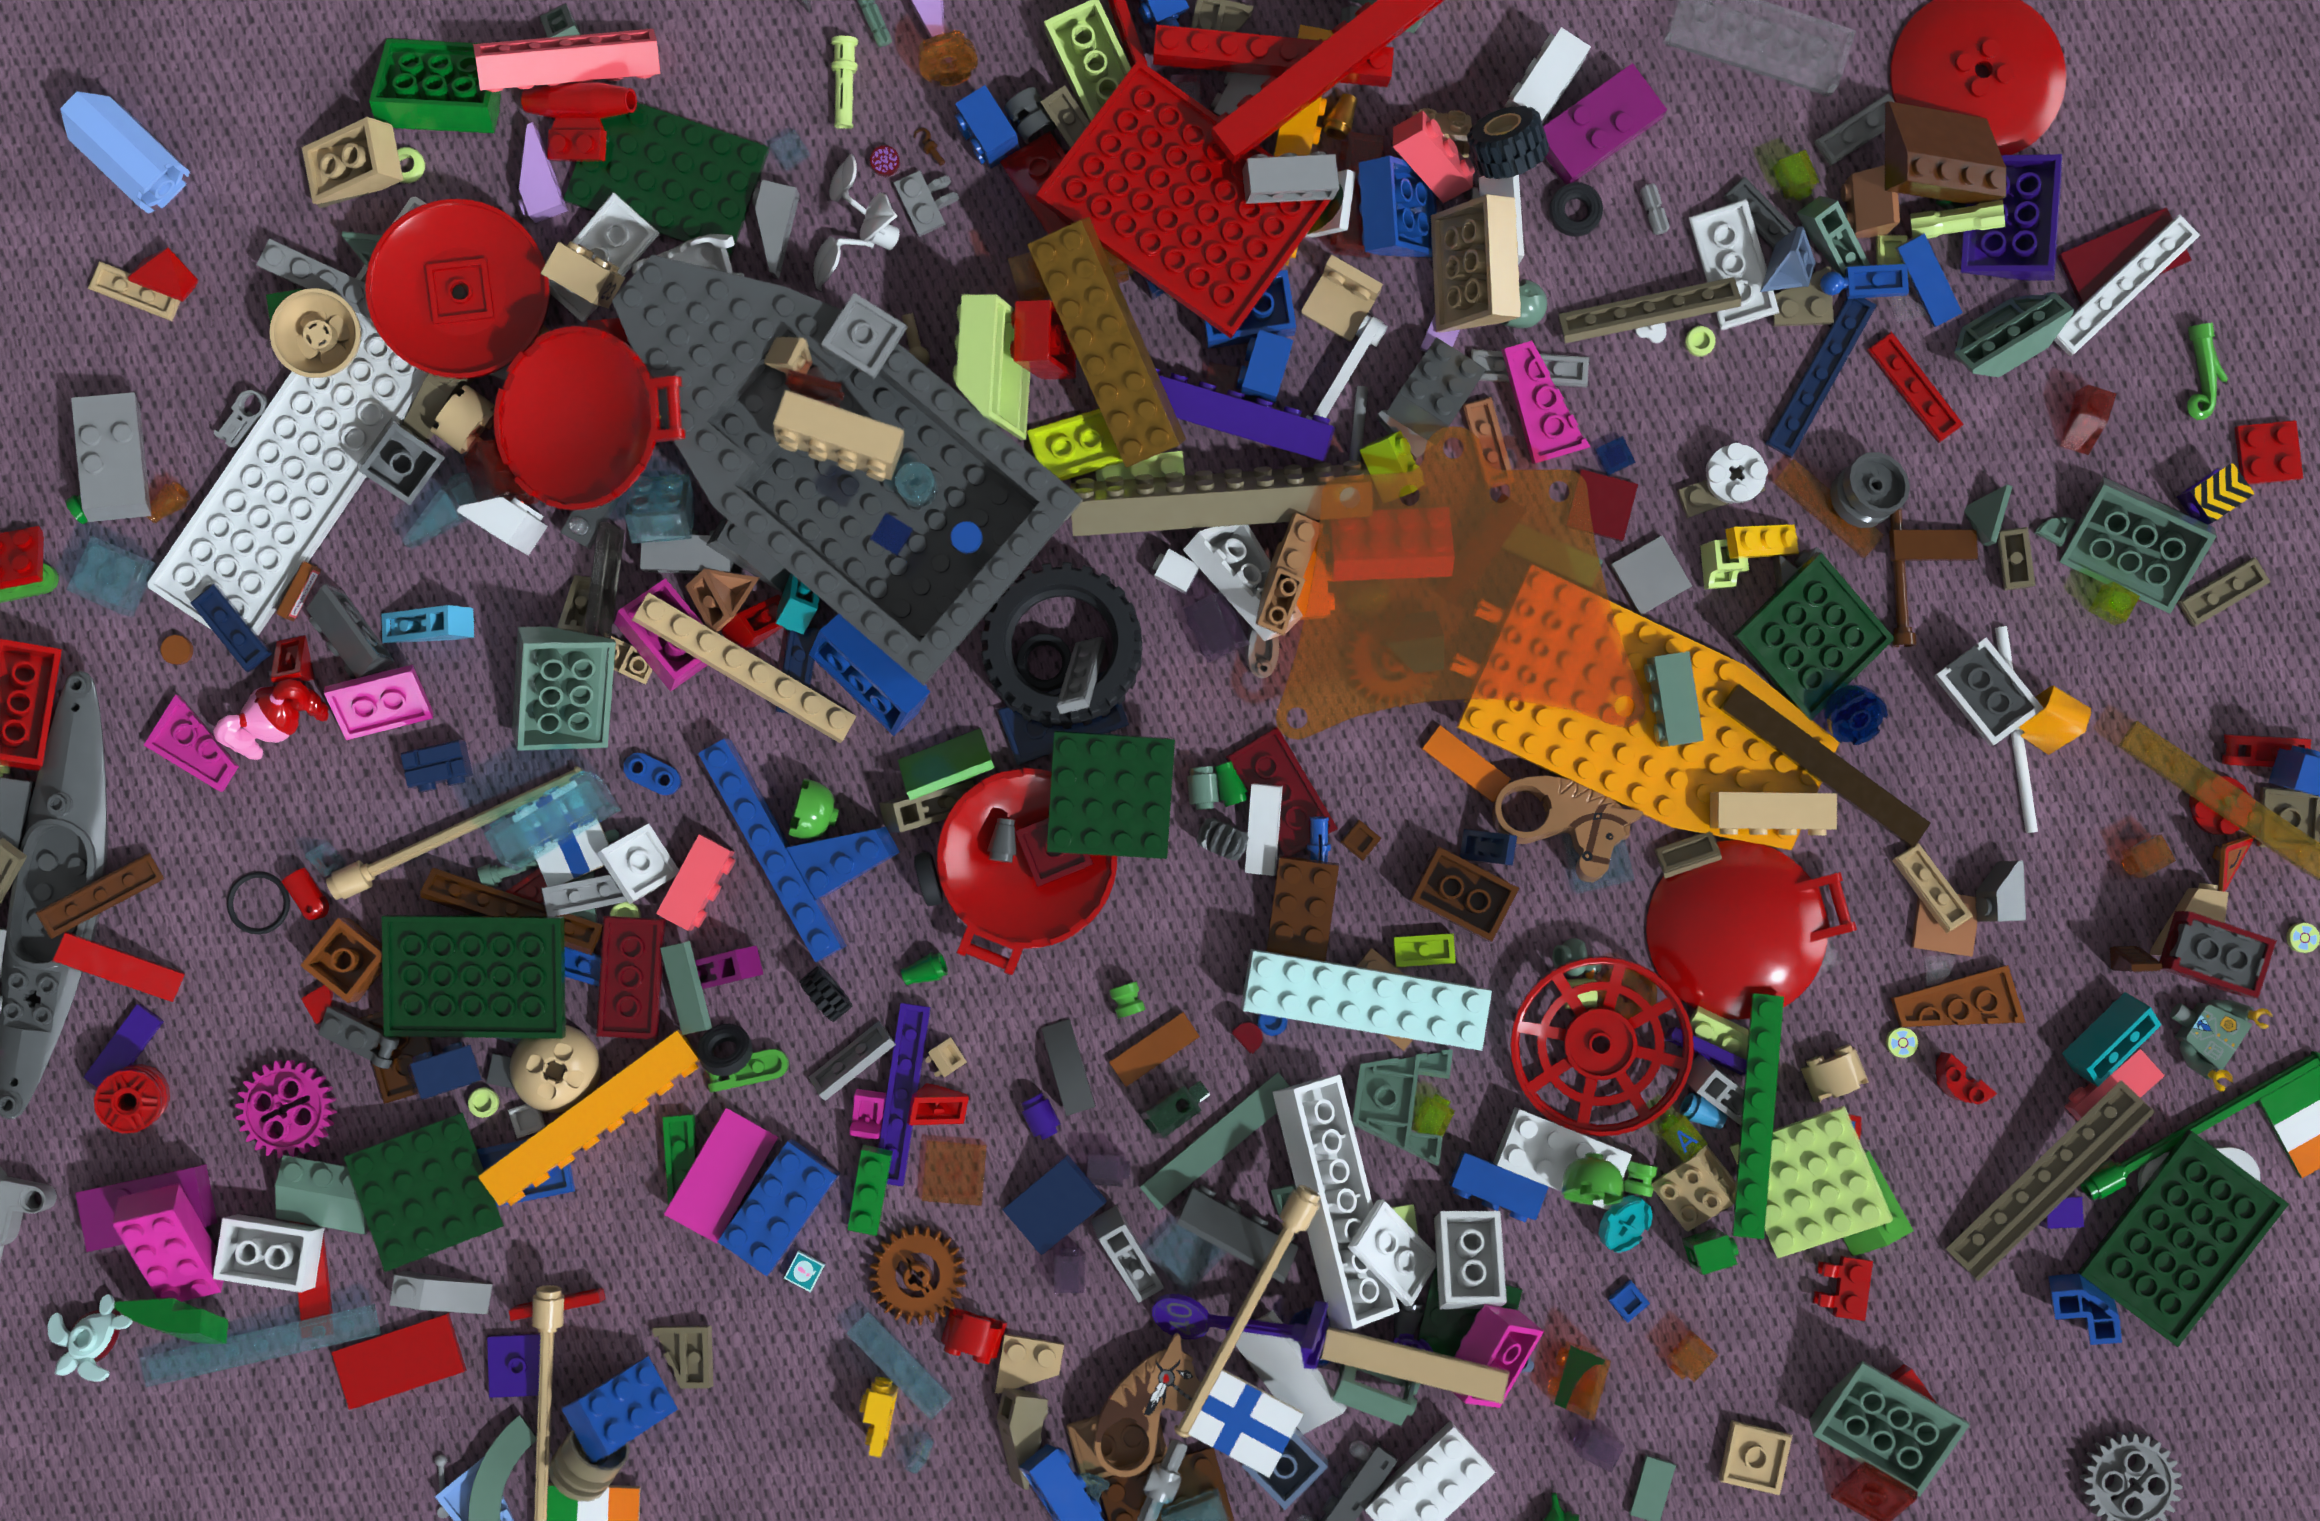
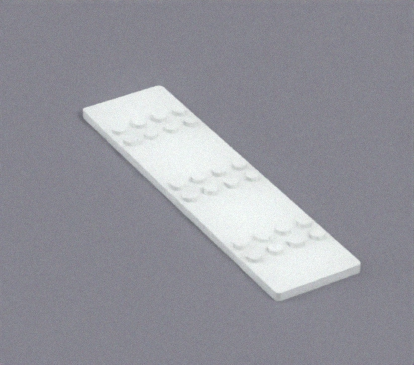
M411 197L395 221L412 209L426 203L417 197ZM366 265L363 266L356 276V279L366 283ZM459 284L454 287L452 294L456 299H464L468 292ZM356 313L361 326V344L352 363L341 372L324 378H309L294 372L290 373L148 581V588L209 629L211 628L190 602L211 585L215 584L218 585L259 636L280 605L303 561L307 563L310 561L367 477L358 471L357 464L391 417L400 424L403 423L425 378L429 374L402 360L384 342L372 320L359 313Z

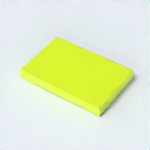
M1100 408L1027 430L1035 459L1061 481L1103 469L1105 466L1123 463Z

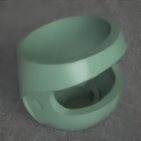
M1523 279L1519 283L1521 317L1501 323L1504 326L1518 329L1530 328L1536 325L1546 313L1547 297L1543 289L1535 282Z

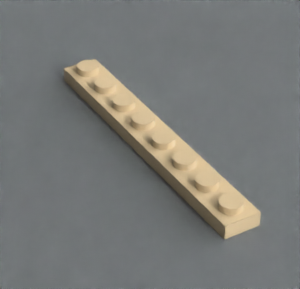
M649 592L632 619L634 622L838 743L844 740L857 717Z

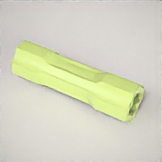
M2003 200L1984 202L1976 206L1957 209L1932 210L1911 214L1913 238L1921 234H1925L1928 239L1943 234L2005 227Z

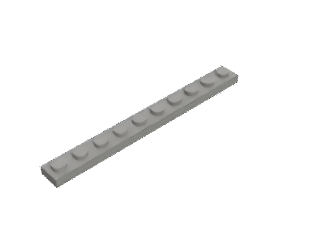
M272 239L268 240L256 264L258 267L305 289L318 288L331 291L348 302L356 313L371 319L366 301V283ZM509 365L490 375L505 381L509 373L506 371Z

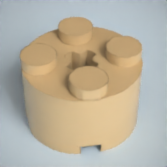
M464 385L461 389L465 393L461 396L455 393L448 400L435 419L439 423L438 428L432 427L431 432L460 454L468 451L473 454L483 442V439L479 437L485 428L491 430L494 427L495 405L470 386Z

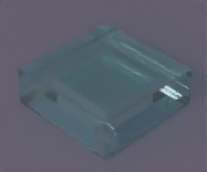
M795 129L770 145L786 171L811 156Z

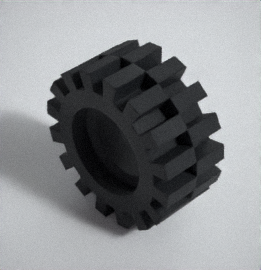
M820 965L816 966L799 981L804 992L810 997L809 999L832 1022H835L853 1007L845 992Z

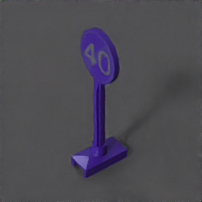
M1181 1294L1163 1295L1155 1301L1152 1307V1316L1155 1323L1172 1336L1178 1333L1181 1339L1203 1337L1210 1327L1229 1330L1235 1317L1209 1314L1201 1303ZM1315 1301L1308 1325L1300 1323L1288 1325L1249 1319L1243 1332L1290 1338L1294 1342H1301L1303 1367L1316 1370L1326 1339L1327 1329L1330 1326V1319L1325 1318L1328 1303Z

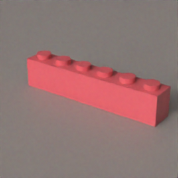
M654 29L473 44L480 90H487L489 92H499L504 88L512 87L530 89L534 85L547 84L548 86H555L567 82H593L594 80L601 79L619 81L624 77L634 76L645 79L660 74L658 46Z

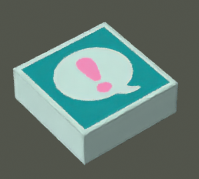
M798 1251L784 1279L811 1292L825 1264Z

